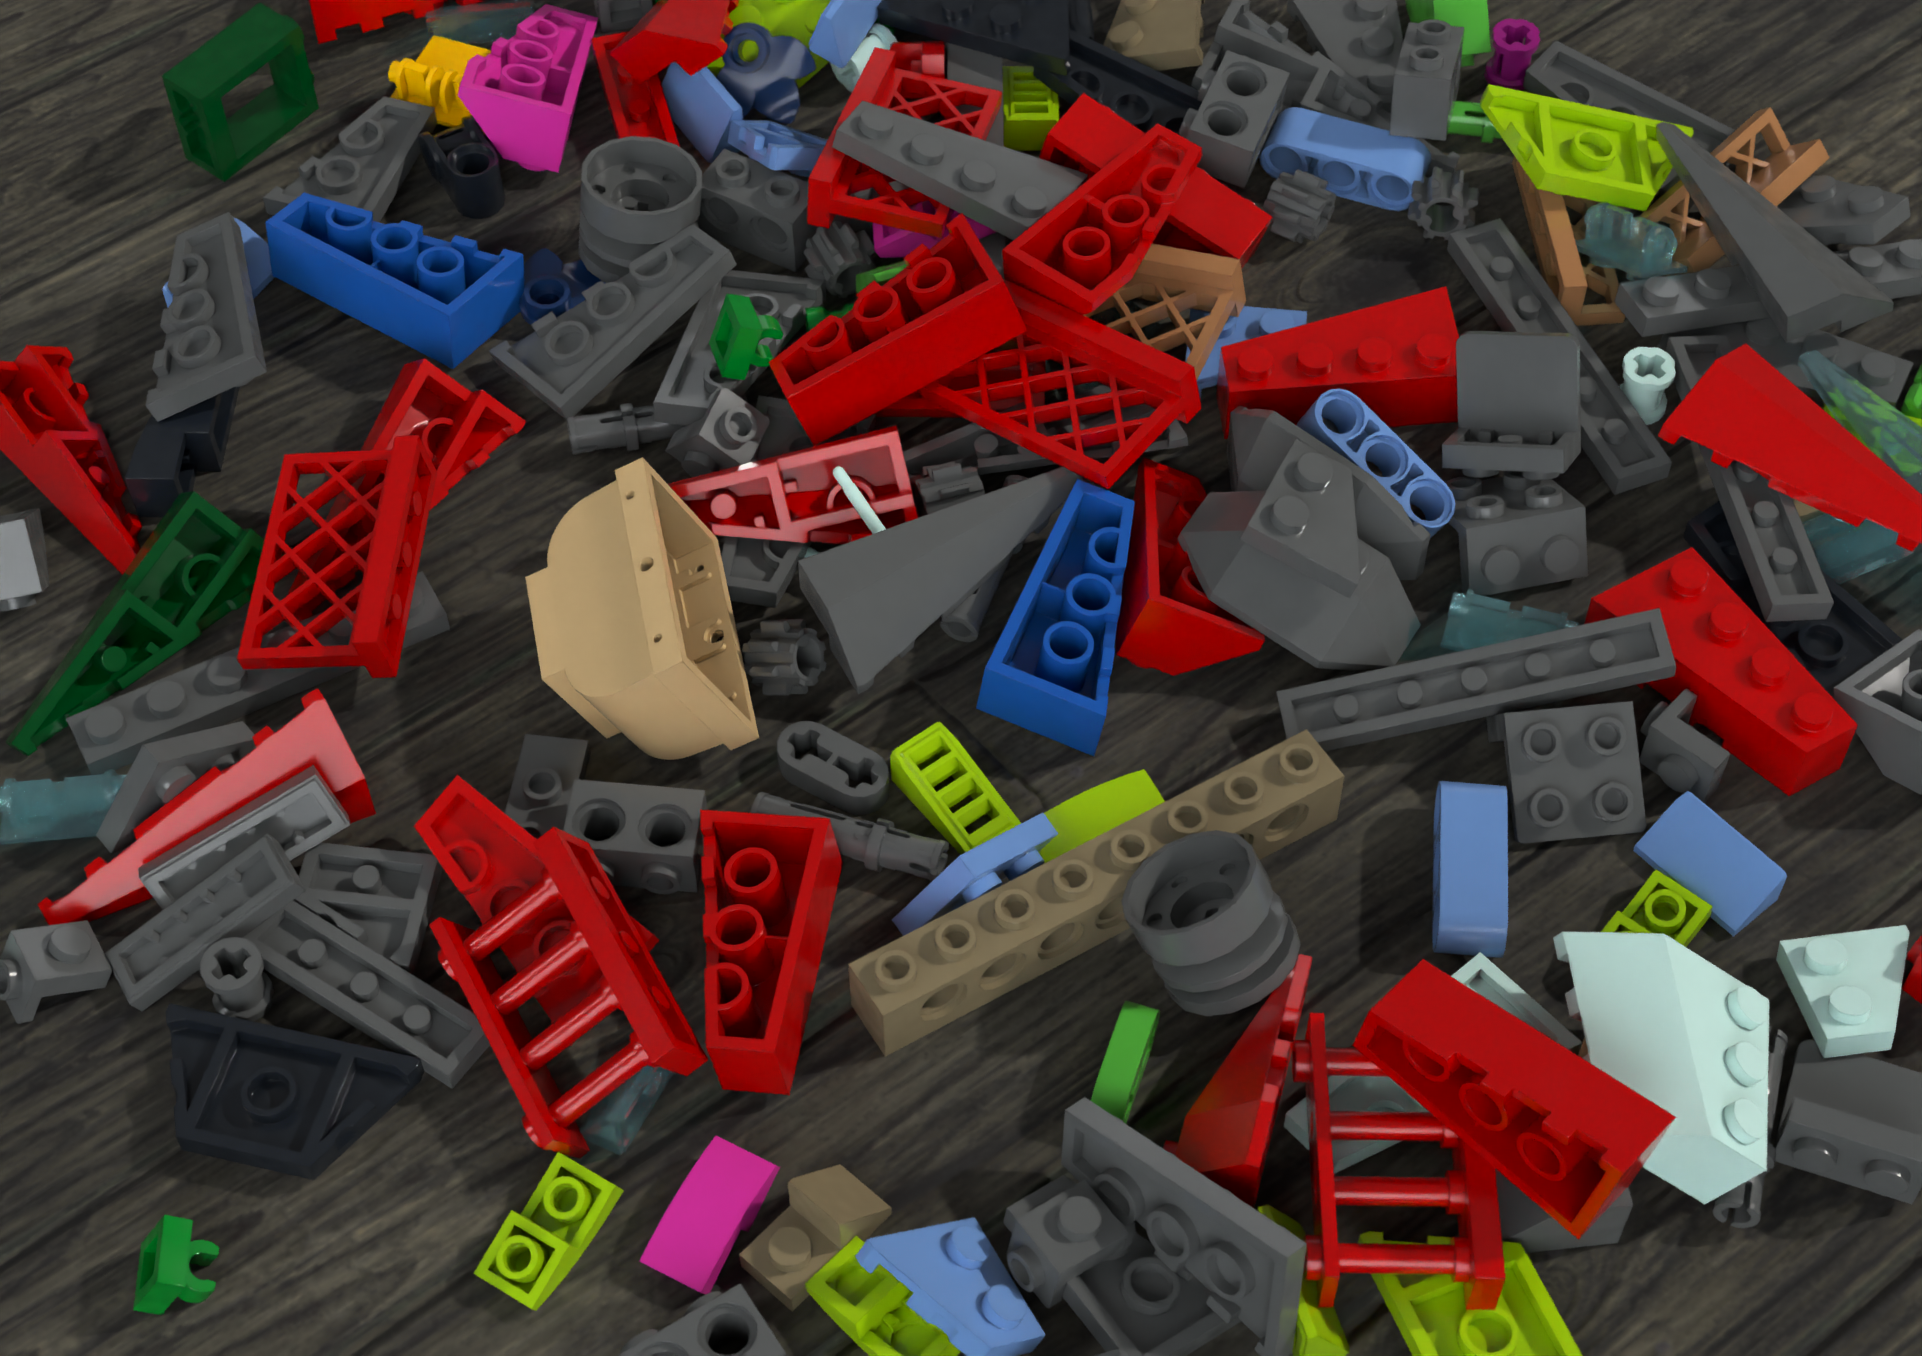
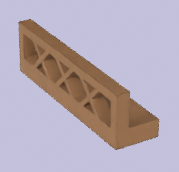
M1771 107L1758 110L1710 153L1721 163L1735 164V174L1776 207L1830 158L1820 139L1790 145ZM1759 131L1771 152V155L1765 161L1753 158L1755 137ZM1681 179L1655 201L1646 212L1644 211L1626 227L1652 277H1665L1709 269L1725 254L1702 215L1699 220L1687 217L1690 195ZM1658 221L1670 224L1668 248L1663 252L1650 230Z
M1514 156L1512 164L1542 278L1576 326L1624 323L1625 315L1614 302L1619 282L1596 201L1568 195H1557L1549 191L1537 189ZM1566 206L1583 216L1575 226L1570 224ZM1577 247L1594 256V259L1586 267L1581 264ZM1587 287L1604 296L1607 304L1583 305Z

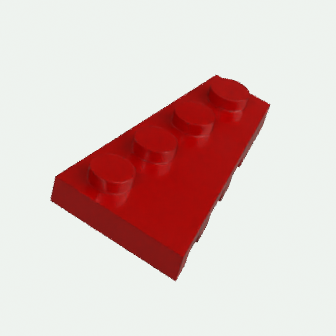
M459 775L452 780L414 825L459 892L465 896L481 919L482 925L542 878L541 870L545 865L533 845V842L537 839ZM559 899L500 946L517 973L571 932L570 923L574 919L565 902ZM629 915L650 952L659 942V939ZM588 953L533 997L540 1003L553 1024L600 987L599 978L604 974L594 956Z

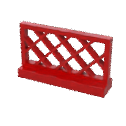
M875 47L809 176L807 224L829 229L837 214L942 238L946 230L945 225L949 223L954 210L912 188L895 192L889 183L897 180L832 148L836 130L863 100L921 119L922 116L940 112L946 120L933 124L986 140L1001 107L1002 91L895 68L896 52ZM903 90L925 95L927 98L907 103L900 93ZM966 104L983 109L962 115L955 107ZM874 188L880 197L866 200L853 197L851 194ZM929 200L937 211L933 215L911 210L908 206Z
M1007 280L1004 282L1027 328V331L1012 339L1017 343L1018 348L983 354L920 389L923 398L1108 490L1175 419L1187 424L1202 409L1194 366ZM1051 359L1064 366V370L1035 376L1029 375V363ZM1020 365L1022 378L988 385L986 372ZM979 374V387L958 391L947 388L957 377ZM1097 381L1111 388L1109 393L1076 399L1074 386ZM1067 387L1068 401L1034 407L1032 394ZM1018 396L1025 397L1026 409L1002 414L991 409L990 402ZM1146 404L1156 409L1149 417L1123 422L1121 408ZM1114 410L1115 424L1084 430L1080 429L1079 416ZM1067 418L1072 420L1073 432L1048 437L1037 432V424ZM1119 441L1120 448L1104 464L1084 455V447Z
M419 435L395 436L392 450L284 454L237 655V661L243 670L365 666L372 678L397 677L437 471ZM385 471L384 480L363 496L351 486V484L367 472ZM325 473L330 478L305 498H302L296 492L300 474ZM343 491L354 503L329 522H326L316 511ZM367 515L374 522L373 531L351 547L340 535ZM308 517L319 529L291 549L285 543L287 532ZM332 541L343 554L315 574L305 561ZM357 566L364 573L362 583L340 599L328 586ZM297 568L308 580L279 601L273 594L275 584ZM321 593L332 606L306 626H303L293 613ZM344 618L353 626L349 645L322 646L317 640ZM284 620L296 631L294 635L278 647L260 648L263 636Z

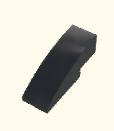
M233 387L157 422L153 415L150 417L134 448L125 476V481L138 517L163 518L180 493L193 491L197 471L221 472L240 387Z

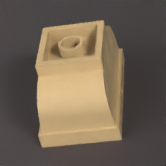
M643 457L616 469L615 481L580 500L561 519L549 543L547 553L548 567L525 577L542 680L606 739L622 732L640 750L658 759H681L721 744L733 750L758 739L759 734L718 538ZM724 636L721 641H717L719 637Z

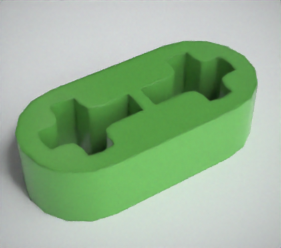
M1128 1000L1122 1006L1091 1098L1093 1103L1121 1119L1125 1124L1131 1112L1151 1053L1160 1018L1159 1009Z

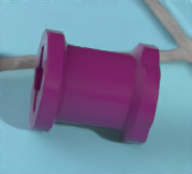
M1505 19L1493 27L1492 46L1495 49L1493 57L1486 63L1484 73L1485 79L1489 84L1519 91L1525 89L1523 87L1525 73L1532 65L1530 63L1532 54L1538 50L1540 44V31L1533 23L1524 19Z

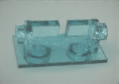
M1607 202L1593 205L1586 211L1584 218L1587 225L1585 239L1575 240L1578 252L1590 256L1589 262L1591 264L1623 270L1627 272L1626 278L1630 281L1686 273L1688 271V266L1672 260V255L1677 249L1678 242L1669 227L1643 217H1633V213Z
M1468 589L1466 595L1457 592L1453 593L1440 647L1459 652L1578 626L1579 622L1568 620V613L1566 612L1557 614L1528 606H1523L1522 612L1509 609L1511 602L1474 594V590Z
M114 769L105 770L104 774L64 777L62 782H52L51 779L19 782L15 778L5 779L4 785L0 786V812H2L1 845L96 836L127 775H117Z

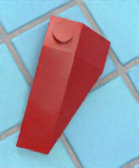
M1157 123L1002 249L1004 281H1010L1081 315L1093 312L1133 278L1202 158V147Z
M1144 457L1138 467L1133 499L1135 505L1122 586L1120 616L1117 623L1116 655L1126 658L1138 667L1145 669L1153 668L1175 676L1259 651L1265 642V636L1208 600L1192 569L1187 551H1183L1177 540L1183 528L1207 497L1199 478Z

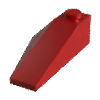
M1298 955L1296 965L1282 984L1271 993L1184 1119L1179 1142L1166 1139L1163 1147L1164 1150L1174 1154L1181 1161L1220 1187L1227 1189L1252 1208H1255L1292 1054L1293 1041L1296 1037L1307 992L1313 958L1307 955Z

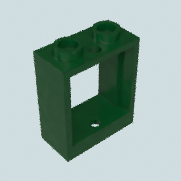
M258 3L162 75L185 157L223 182L319 109L313 85L315 78L309 68L304 48V33L294 19L287 15H280L262 3ZM268 62L273 84L226 119L221 97Z

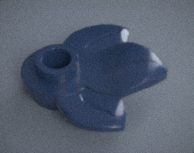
M741 23L734 26L723 39L728 45L727 51L722 56L725 65L716 78L742 107L743 118L755 107L761 114L771 120L792 124L795 121L800 106V92L795 79L803 78L817 68L811 52L798 39L792 36L773 37L765 27L759 24ZM753 40L758 45L759 54L755 60L748 62L742 55V48L747 41Z
M542 248L524 264L525 288L519 303L521 315L530 325L550 312H553L557 318L583 302L585 298L582 292L601 280L586 269L581 259L563 264L556 254L547 248Z

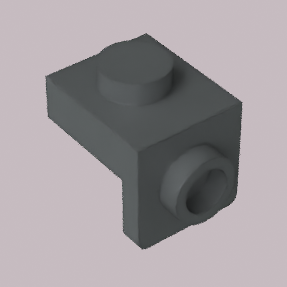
M722 388L715 393L703 418L674 432L665 452L680 461L683 470L692 477L750 463L769 425V418L728 388Z
M1686 688L1670 705L1661 701L1647 716L1641 728V733L1647 737L1639 762L1660 776L1663 782L1671 789L1681 793L1689 791L1705 804L1718 790L1731 753L1688 725L1698 695Z
M88 921L10 931L0 958V1000L7 1002L16 1023L33 1021L41 997L106 988L113 969Z
M1084 1179L1015 1220L1006 1253L1008 1266L1016 1282L1028 1292L1033 1291L1044 1306L1050 1308L1062 1300L1068 1281L1122 1250L1129 1233Z

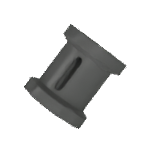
M231 937L212 944L202 956L200 974L207 988L214 992L212 1003L218 1014L254 1022L263 1017L271 1008L274 986L268 975L263 972L264 966L261 952L256 944L248 939Z

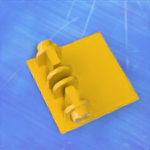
M433 35L416 61L404 58L401 62L394 60L391 63L388 79L396 84V89L390 98L434 107L438 124L451 128L461 124L463 117L471 115L458 97L459 85L468 60L477 54L485 57L491 50Z

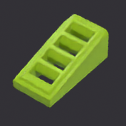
M1002 66L1004 147L1016 151H1041L1048 132L1059 121L1058 94L1033 76L1034 67Z
M936 722L894 749L891 753V780L960 855L1021 824L960 742L941 722ZM950 776L955 779L938 792L933 788ZM969 795L974 799L954 813L949 809ZM986 813L992 818L991 821L970 835L964 829Z

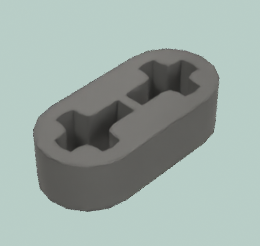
M813 721L796 722L786 727L780 733L777 739L778 768L782 776L791 784L854 815L870 814L878 811L886 803L889 797V769L884 758L876 752ZM811 747L817 749L818 757L807 754L801 760L795 759V750L805 754ZM865 775L871 777L872 785L862 782L856 788L849 787V779L859 782Z

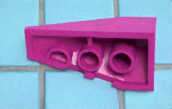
M545 4L517 25L516 34L509 40L500 37L492 43L491 52L487 56L482 57L477 54L468 60L459 85L458 97L503 159L517 162L528 170H550L559 173L592 46L591 38H594L598 17Z

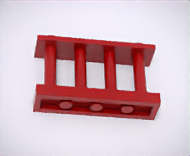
M553 826L533 842L545 865L541 870L542 878L477 930H472L442 917H438L429 926L441 947L437 955L442 967L450 977L460 984L526 1114L522 1117V1123L528 1136L543 1150L560 1152L580 1159L590 1149L575 1120L647 1065L653 1068L659 1066L688 1076L707 1062L708 1058L590 844ZM559 899L565 902L574 919L570 923L571 932L504 984L489 954ZM589 953L594 956L604 974L599 978L600 987L532 1039L517 1008ZM616 1009L624 1011L634 1030L629 1035L630 1043L561 1095L546 1064Z
M1310 1013L1305 1040L1293 1041L1292 1074L1294 1082L1305 1083L1314 1235H1304L1303 1241L1307 1243L1303 1275L1304 1280H1317L1318 1307L1333 1308L1340 1273L1451 1275L1452 1282H1463L1466 1310H1495L1506 1280L1495 1168L1430 1112L1330 1111L1328 1076H1388L1356 1048L1326 1047L1324 1013ZM1332 1140L1439 1141L1441 1148L1452 1149L1453 1170H1446L1444 1177L1334 1176ZM1336 1205L1445 1207L1446 1214H1457L1459 1237H1452L1450 1244L1338 1243Z

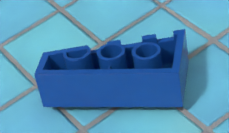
M307 193L301 194L265 222L272 276L452 369L520 312V298L525 288L524 258L521 253L503 249L499 256L479 251L477 241L457 235L454 236L451 242L423 235L422 225L404 220L400 223L383 224L373 221V212Z
M1080 479L1076 480L985 667L976 709L1095 756L1107 713L1109 682L1113 668L1117 623L1120 616L1122 586L1127 564L1135 501Z

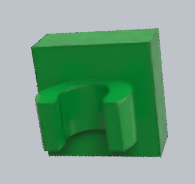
M727 293L709 341L722 377L745 380L750 364L758 367L770 366L768 362L773 359L769 347L758 343L763 338L782 339L783 331L776 318L769 315L757 316L749 297Z
M164 1215L142 1241L133 1305L134 1311L162 1315L177 1297L185 1302L200 1303L205 1301L215 1290L216 1282L208 1279H199L189 1269V1264L209 1266L219 1255V1247L210 1241L195 1240L191 1242L193 1220Z

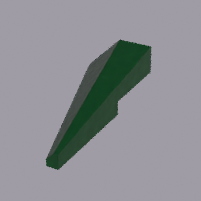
M195 491L180 493L5 743L26 756L31 755L38 750V746L69 725L66 718L95 707L118 690L125 689L202 635V631L232 610L239 609L249 602L265 539L251 528L242 529Z

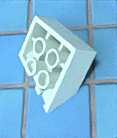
M1561 932L1555 936L1553 940L1557 959L1569 962L1574 988L1565 993L1569 1016L1582 1021L1588 1054L1582 1058L1676 1116L1642 1167L1703 1204L1716 1199L1766 1171L1769 999L1664 933Z

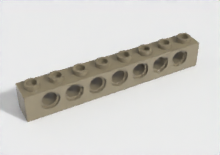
M1306 729L849 963L851 1006L886 1057L1128 930L1130 926L1125 919L1122 906V898L1127 882L1142 862L1164 845L1189 834L1219 830L1241 836L1252 845L1259 860L1337 820L1345 776Z

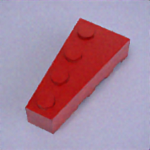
M1083 93L1048 132L1039 158L1088 174V180L1145 133L1118 116L1109 107L1100 104ZM1196 167L1152 244L1240 259L1242 269L1256 252L1273 217L1258 208L1252 201L1243 198L1211 177L1203 169Z
M960 213L945 225L949 234L932 248L928 249L922 243L906 255L903 259L907 267L883 286L873 281L856 294L858 299L854 303L853 309L843 317L839 318L829 315L768 362L787 401L814 446L843 432L887 406L895 404L909 394L950 374L955 369L1027 331L1003 278L963 213Z
M700 810V828L703 835L704 856L701 857L702 882L705 887L703 938L706 943L707 968L704 969L706 1048L722 1089L790 1095L843 865L830 818Z
M1424 959L1369 1010L1352 1045L1578 1240L1631 1184L1676 1118V1116Z

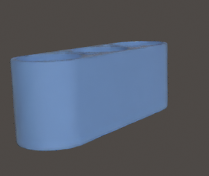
M1292 107L1284 109L1279 113L1261 152L1260 163L1265 172L1272 178L1278 179L1282 172L1294 176L1295 171L1298 169L1328 181L1326 190L1335 193L1338 197L1387 210L1401 211L1408 209L1409 204L1415 201L1411 196L1412 183L1414 180L1422 181L1431 163V153L1426 145L1413 137L1389 135L1390 131L1304 108Z
M1340 388L1326 391L1320 395L1297 423L1298 427L1372 475L1402 505L1411 522L1420 523L1431 534L1430 539L1452 518L1456 503L1453 493L1447 484L1352 392ZM1322 418L1333 422L1338 428L1339 433L1328 429L1323 423ZM1366 461L1378 466L1383 477L1371 472ZM1410 504L1422 510L1426 521L1421 520L1413 513Z
M1438 781L1433 824V952L1476 956L1481 952L1485 957L1503 958L1508 929L1506 786Z

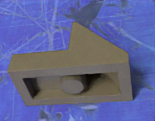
M841 1164L792 1178L787 1183L790 1206L739 1254L741 1267L792 1312L810 1295L805 1286L807 1281L855 1236L865 1241L892 1214V1208Z

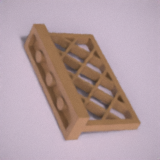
M1152 244L1133 278L1093 312L1084 316L1091 317L1116 307L1122 318L1105 326L1125 335L1132 333L1136 340L1162 352L1186 343L1191 351L1186 363L1194 366L1197 380L1229 316L1239 317L1246 303L1240 259ZM1134 298L1159 302L1133 314L1125 304V302ZM1191 308L1211 313L1208 316L1186 324L1179 312ZM1169 317L1176 329L1148 340L1141 328ZM1011 339L995 349L1010 350L1018 348V345Z

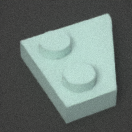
M1906 925L1782 940L1779 942L1776 961L1823 1058L1891 1050L1896 1030L1909 939V930Z

